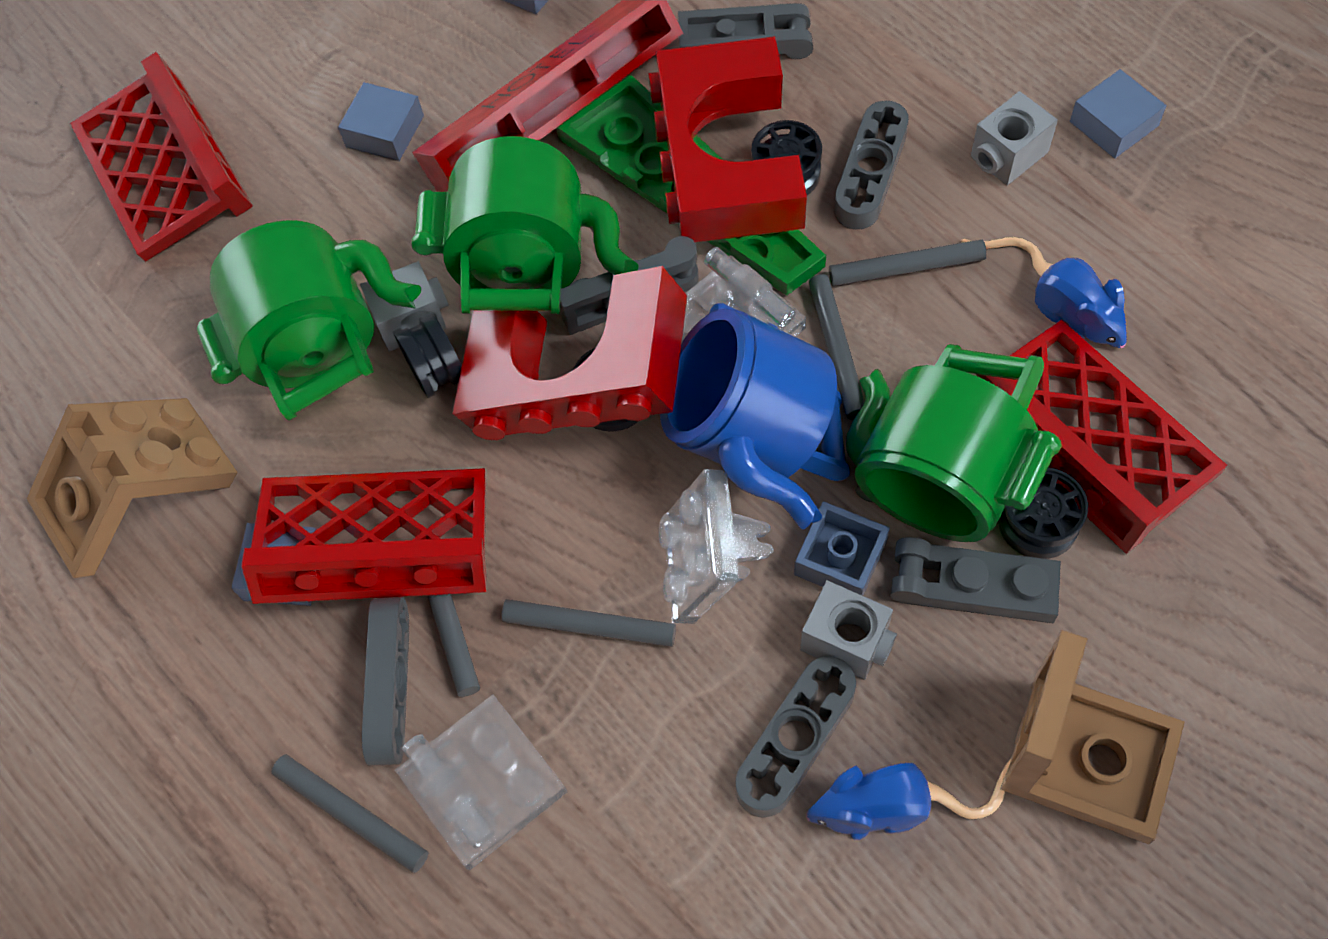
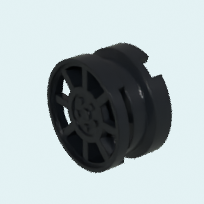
M793 120L776 121L758 131L752 141L751 159L761 160L799 155L806 194L809 195L814 191L820 181L822 142L816 131L802 122ZM781 129H790L789 134L778 135L776 131ZM768 134L771 136L764 143H760Z
M432 312L419 318V325L411 329L405 328L402 330L399 328L393 331L401 352L427 398L435 395L434 391L438 390V385L442 386L447 382H451L453 385L459 383L462 365L447 335Z
M1048 468L1030 506L1024 510H1019L1005 505L998 520L1000 532L1012 549L1026 557L1042 559L1057 557L1070 549L1078 537L1088 515V500L1083 488L1073 477L1058 469ZM1057 480L1067 484L1072 491L1069 492L1066 488L1057 484ZM1076 497H1077V499H1078V501H1079L1080 509H1079V506H1078L1077 502H1076L1075 499H1074V498H1076Z

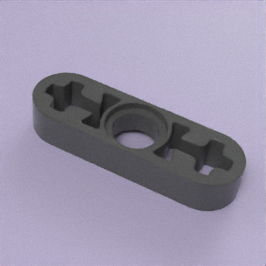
M876 102L870 105L864 113L835 197V216L847 228L865 229L872 226L879 218L907 136L909 116L906 109L896 102ZM883 123H889L890 126L887 129L885 141L877 139L878 128H881ZM867 157H876L882 160L886 166L879 171L871 172L862 169L858 162ZM859 187L865 189V202L861 204L860 208L852 207L851 205L856 201Z
M404 597L372 599L369 607L362 721V750L368 766L400 764L403 759L409 652V612Z
M830 656L820 657L812 661L805 668L739 768L736 775V794L740 805L748 813L757 817H770L778 814L786 807L851 706L856 689V678L851 667L843 660ZM833 675L839 679L838 690L842 695L830 693L820 706L819 715L829 719L827 722H823L810 709L818 692V683L815 679L818 678L819 680L826 681ZM799 700H802L807 707L796 704ZM790 721L806 723L813 731V743L803 751H791L785 748L778 736L782 726ZM770 749L779 761L797 768L791 773L783 764L774 780V788L779 794L774 797L766 793L760 800L752 797L753 784L748 779L752 775L758 779L765 777L773 763V757L764 755L765 751Z

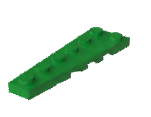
M630 75L556 128L557 135L564 144L667 214L665 193L674 192L673 182L663 183L660 152L668 151L667 142L657 143L654 112L662 111L661 103L652 104L650 91ZM697 135L694 137V142L703 151L713 157L722 159ZM800 230L707 241L786 296L826 267L827 255Z

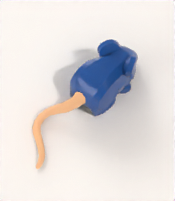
M1008 237L984 241L986 249L1014 246L1024 249L1031 254L1033 267L1041 276L1036 287L1035 303L1048 319L1055 323L1061 319L1066 321L1083 339L1086 336L1089 340L1096 343L1109 344L1116 348L1125 347L1127 342L1124 314L1125 298L1123 287L1117 279L1108 280L1103 286L1092 267L1079 258H1065L1055 264L1048 263L1034 244L1022 238ZM963 238V239L961 240V243H963V242H969V241H971V240H967V239H964V238Z
M1011 759L1001 772L992 797L986 805L979 808H969L961 804L949 792L927 781L923 772L916 764L900 763L866 774H862L858 766L848 769L808 809L806 817L810 822L824 825L835 832L851 834L854 840H861L869 832L884 830V832L890 834L911 830L928 819L931 811V800L941 803L961 817L967 819L984 818L995 812L1003 801L1005 791L1000 790L1003 778L1008 772Z

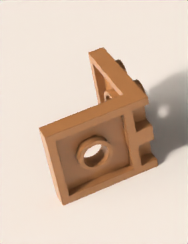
M187 398L68 404L27 496V501L73 578L95 575L133 498L230 488L238 472Z
M1061 630L1033 679L1032 693L1025 715L1019 725L1014 742L1016 746L1000 790L1140 842L1150 844L1156 838L1185 722L1076 684L1075 681L1088 638ZM1096 745H1104L1113 749L1121 762L1119 774L1107 776L1097 772L1089 762V748Z

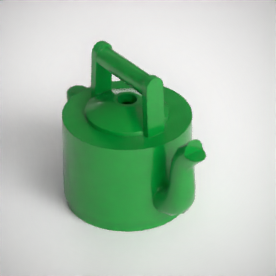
M506 136L482 141L466 150L457 160L449 177L448 192L425 190L418 196L415 235L411 241L412 249L417 254L425 256L433 253H443V260L448 273L461 286L462 314H470L471 310L551 311V314H559L561 290L568 287L575 280L581 267V227H588L592 230L597 258L604 269L612 275L637 271L639 268L635 261L619 249L620 226L616 211L607 201L597 196L582 194L580 180L571 161L553 146L539 140Z
M296 220L275 221L249 229L230 241L219 252L211 267L210 291L218 313L201 320L197 325V333L211 367V378L215 383L228 384L241 374H244L252 382L269 387L280 412L290 421L297 417L296 413L361 375L366 377L374 372L366 351L373 337L374 322L353 274L356 272L363 273L377 296L393 306L416 309L413 301L420 295L421 286L396 280L389 261L382 250L366 240H348L338 244L323 228L309 222ZM294 388V389H292L291 391H289V392H287V393H286V391H285V389Z
M949 344L945 347L935 365H921L905 371L891 397L890 389L879 369H875L867 377L860 378L859 382L866 400L847 433L846 450L850 459L857 466L855 479L861 490L877 506L901 522L927 534L957 542H977L986 538L989 531L996 526L1005 505L1019 510L1026 509L1030 506L1053 456L1058 454L1062 447L1061 440L1054 433L1038 431L1034 419L1027 411L1043 374L1044 362L1042 357L1030 356L1026 359L964 350L959 345ZM970 373L1018 380L1011 396L994 384Z

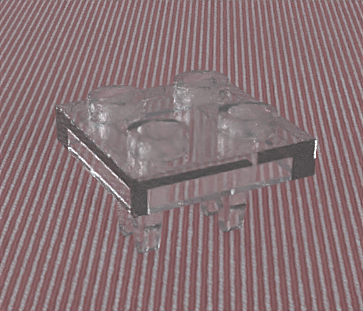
M704 469L661 519L659 542L662 548H666L668 567L663 581V593L665 600L671 602L672 623H696L733 586L749 576V568L741 565L738 566V562L766 559L774 551L772 545L760 543L756 538L764 537L770 532L771 526L769 523L731 513L728 476L724 470Z

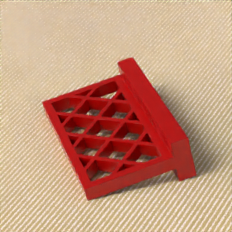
M157 52L141 61L147 74L70 123L137 255L145 262L229 208L238 217L253 207L183 82ZM151 93L152 97L146 112H132L135 103ZM106 121L112 122L105 139L92 138L90 131ZM127 123L140 125L134 142L120 141ZM155 126L169 127L163 145L149 144ZM115 152L129 153L122 171L109 170ZM144 155L158 156L151 175L137 173ZM173 158L187 159L181 178L166 176ZM132 184L146 186L140 204L126 203ZM161 187L176 189L169 208L154 206ZM190 191L205 192L209 198L207 201L193 210H184ZM149 218L164 219L160 231L145 240L143 233Z
M1062 319L1009 355L1026 359L1030 356L1042 357L1044 362L1043 374L1038 383V390H1035L1027 411L1034 419L1038 431L1052 432L1061 440L1062 447L1058 454L1053 456L1048 468L1058 469L1067 473L1081 485L1088 500L1087 518L1124 553L1128 554L1138 546L1152 529L1221 475L1228 466ZM1058 341L1074 356V364L1048 360L1047 348ZM975 375L994 384L1011 396L1018 382L1017 380ZM1049 375L1075 379L1076 395L1050 392ZM1087 380L1104 382L1114 391L1115 400L1088 397ZM1050 407L1077 410L1078 427L1066 426L1051 412ZM1089 412L1116 415L1117 432L1091 429ZM1128 417L1146 419L1155 427L1156 437L1130 434ZM1092 444L1119 447L1120 465L1108 464L1092 449ZM1131 449L1158 452L1159 470L1133 467ZM1171 454L1187 456L1203 471L1198 475L1173 472ZM1057 480V484L1063 486L1069 492L1072 491L1067 484ZM1134 482L1160 485L1163 503L1155 507L1135 489ZM1076 497V498H1074V499H1075V501L1077 502V504H1078V506H1079V509H1080V504H1079V501H1078V499H1077V497Z
M485 468L263 478L251 548H244L241 564L252 603L486 592ZM474 488V493L457 506L442 497L451 489ZM397 491H411L417 495L400 509L386 500ZM355 493L361 497V499L344 511L330 503L340 494ZM300 496L305 500L286 514L274 506L276 497ZM431 505L443 513L444 516L428 528H425L414 520L413 517ZM375 507L388 518L368 531L357 523L356 520ZM318 510L331 519L313 533H309L299 525L300 522ZM457 524L472 534V537L440 538ZM400 527L415 536L412 540L382 541ZM344 529L358 539L353 543L324 544ZM286 532L300 541L295 546L268 547L270 543Z

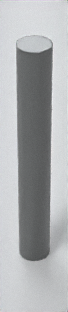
M983 239L830 265L829 278L831 285L836 286L981 261L986 259V246Z
M820 274L809 280V286L827 350L836 369L837 385L841 393L847 419L854 420L863 407L865 400L829 277L825 274Z
M451 594L427 595L459 697L473 695L481 688Z
M506 599L502 609V621L507 623L673 647L676 634V624L516 600Z
M289 755L281 756L274 764L271 771L273 776L411 872L416 873L426 862L429 855L427 850Z

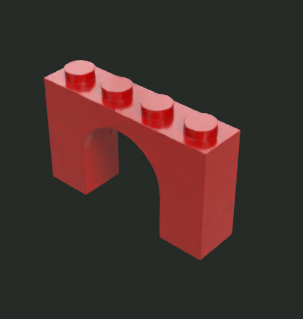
M776 37L656 51L658 72L648 73L652 104L661 103L662 111L654 112L657 143L667 142L668 151L660 152L663 183L673 182L674 192L665 193L669 224L679 223L680 236L688 237L694 242L805 229L807 194L799 155L743 162L726 161L709 155L693 140L705 125L718 118L735 114L782 109L783 72Z
M663 266L613 275L605 329L597 347L576 369L551 380H539V366L547 320L538 311H473L452 414L471 428L476 436L486 440H500L505 435L526 432L545 434L555 428L569 426L588 428L595 427L600 422L620 419L641 421L649 418L650 415L673 412L687 294Z

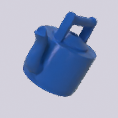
M724 303L713 305L710 313L692 328L681 344L673 412L660 414L661 425L665 435L680 448L721 464L728 478L741 490L781 505L802 530L806 529L810 523L820 521L822 514L808 493L788 477L799 469L833 481H841L850 476V468L845 459L840 414L842 397L841 393L837 391L836 369L831 357L822 349L778 329L772 323H765ZM820 442L822 446V453L815 451Z

